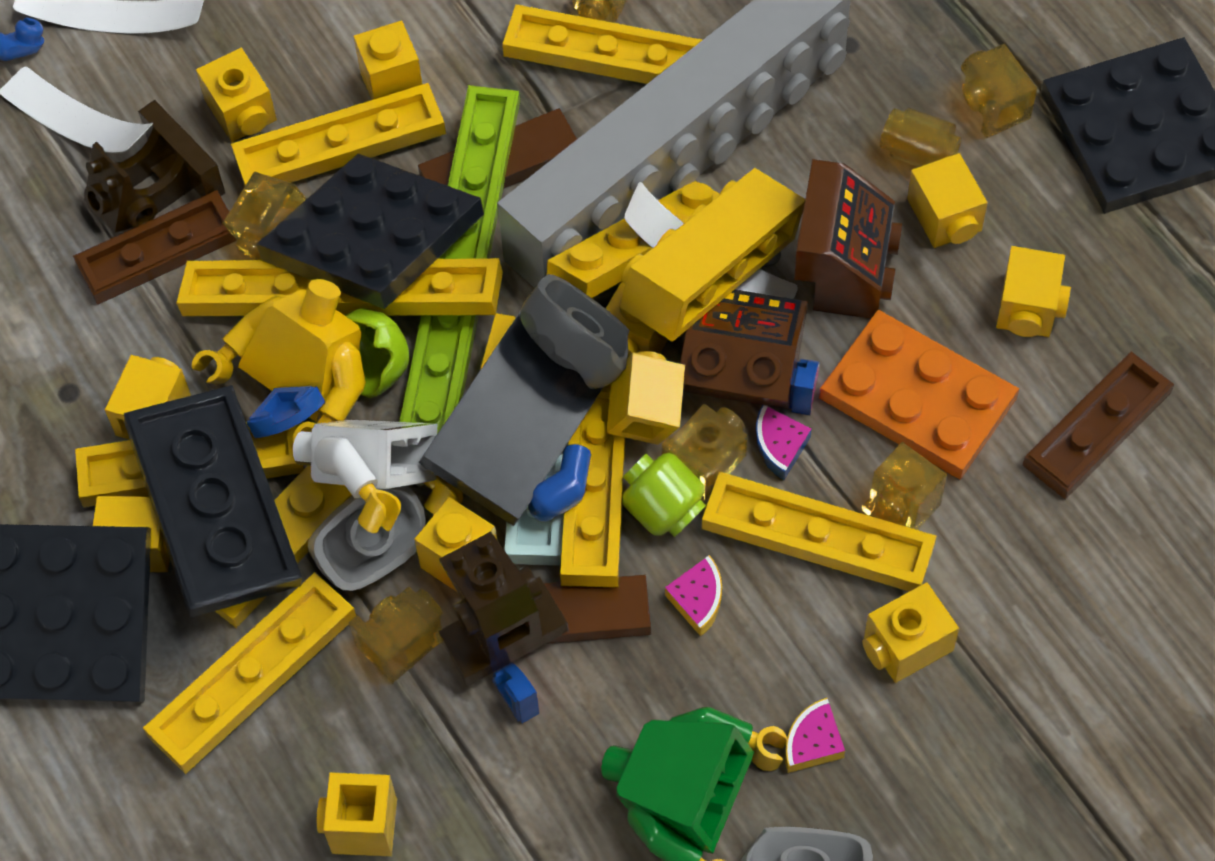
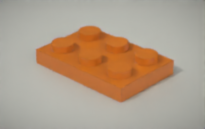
M878 309L821 386L819 399L961 480L1017 400L1020 388Z

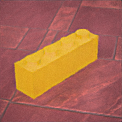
M756 168L752 169L737 182L731 180L707 206L704 204L699 205L693 211L688 221L676 230H667L654 248L644 256L637 254L631 259L622 275V282L625 283L619 307L673 342L795 239L804 210L805 198Z

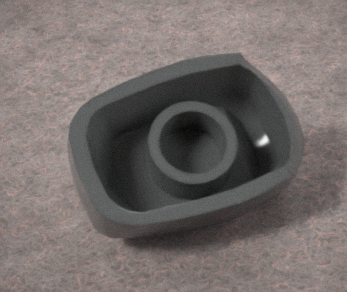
M550 274L543 277L528 295L520 311L521 322L530 337L555 363L578 372L590 389L603 388L616 381L626 369L630 330L608 310L566 280Z

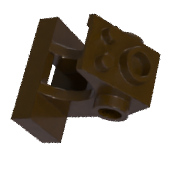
M153 100L138 111L142 124H153L145 132L147 142L136 154L122 162H115L105 154L103 147L98 142H95L92 145L90 162L86 163L88 179L84 191V200L90 211L94 215L100 216L114 233L132 227L136 228L153 220L156 214L192 189H195L201 197L216 190L220 196L225 194L217 163L156 100ZM152 174L158 180V182L147 188H134Z
M491 531L439 559L456 588L461 601L453 604L458 621L439 630L438 633L442 644L467 686L569 631L568 622L540 576L535 578L528 566L517 569ZM513 630L512 632H510V633H508V634L502 636L501 638L497 639V638L500 637L501 635H503V634H505V633H507V632Z

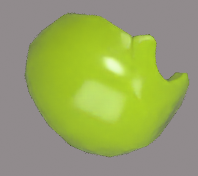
M359 308L345 316L358 324L362 332L359 351L366 384L361 395L372 398L384 393L404 374L410 361L409 348L400 328L390 317L383 312Z

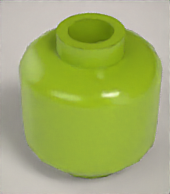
M646 453L623 476L630 486L623 493L622 504L655 536L664 535L669 531L675 537L706 506L700 500L705 491L703 482L673 453L662 454L655 461Z

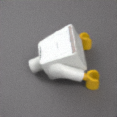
M344 420L315 424L312 432L301 431L295 437L293 443L295 462L298 465L311 466V477L314 482L345 485L354 498H362L366 502L357 520L370 533H378L381 526L386 531H391L401 510V502L396 496L378 489H389L412 484L421 487L425 484L432 491L425 501L424 507L433 515L448 497H451L460 504L463 501V492L418 463L437 435V424Z

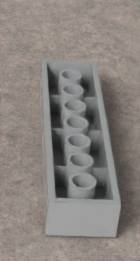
M850 0L751 1L497 202L504 261L535 288L539 281L547 276V260L624 219L625 212L639 182H642L648 191L659 200L695 180L697 181L699 175L714 163L721 164L726 161L734 152L737 144L751 133H760L767 127L773 115L788 103H797L806 94L812 83L823 74L830 75L841 66L847 54L846 40L850 23Z

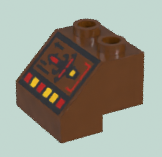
M812 159L796 250L794 280L816 283L814 311L871 319L879 309L880 299L891 301L896 268L885 267L887 254L898 255L902 223L892 222L895 201L845 163Z
M741 290L732 291L686 330L680 364L685 365L683 392L789 410L791 383L800 354L808 309L807 301Z

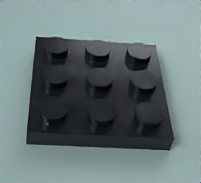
M1185 37L1043 80L1041 94L1104 214L1215 179V90Z
M357 154L257 243V247L262 261L310 280L323 279L330 281L338 286L342 293L385 309L484 215L480 197Z
M0 524V699L145 701L152 528Z

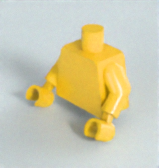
M323 279L310 281L307 290L300 289L285 297H271L247 313L222 338L226 344L218 352L211 350L200 351L193 358L191 366L195 371H202L215 359L217 364L216 371L207 379L206 383L222 384L232 376V360L238 355L241 358L238 367L271 391L274 388L318 387L325 403L309 417L317 423L308 421L300 424L294 431L293 443L299 432H312L315 424L344 421L363 392L366 384L359 351L362 332L358 324L336 310L341 294L339 287Z

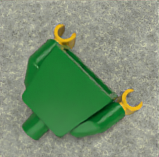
M701 707L671 717L669 721L651 720L647 722L640 732L634 749L613 745L606 750L602 760L601 771L604 779L618 783L616 796L628 810V823L650 852L663 861H706L702 858L703 851L711 854L714 853L751 760L758 768L764 771L778 769L783 758L778 754L768 752L763 747V744H770L780 749L784 748L787 742L785 732L779 727L769 726L757 733L752 731L753 726L751 723L712 707ZM714 859V860H712V861H725V860H722V859Z

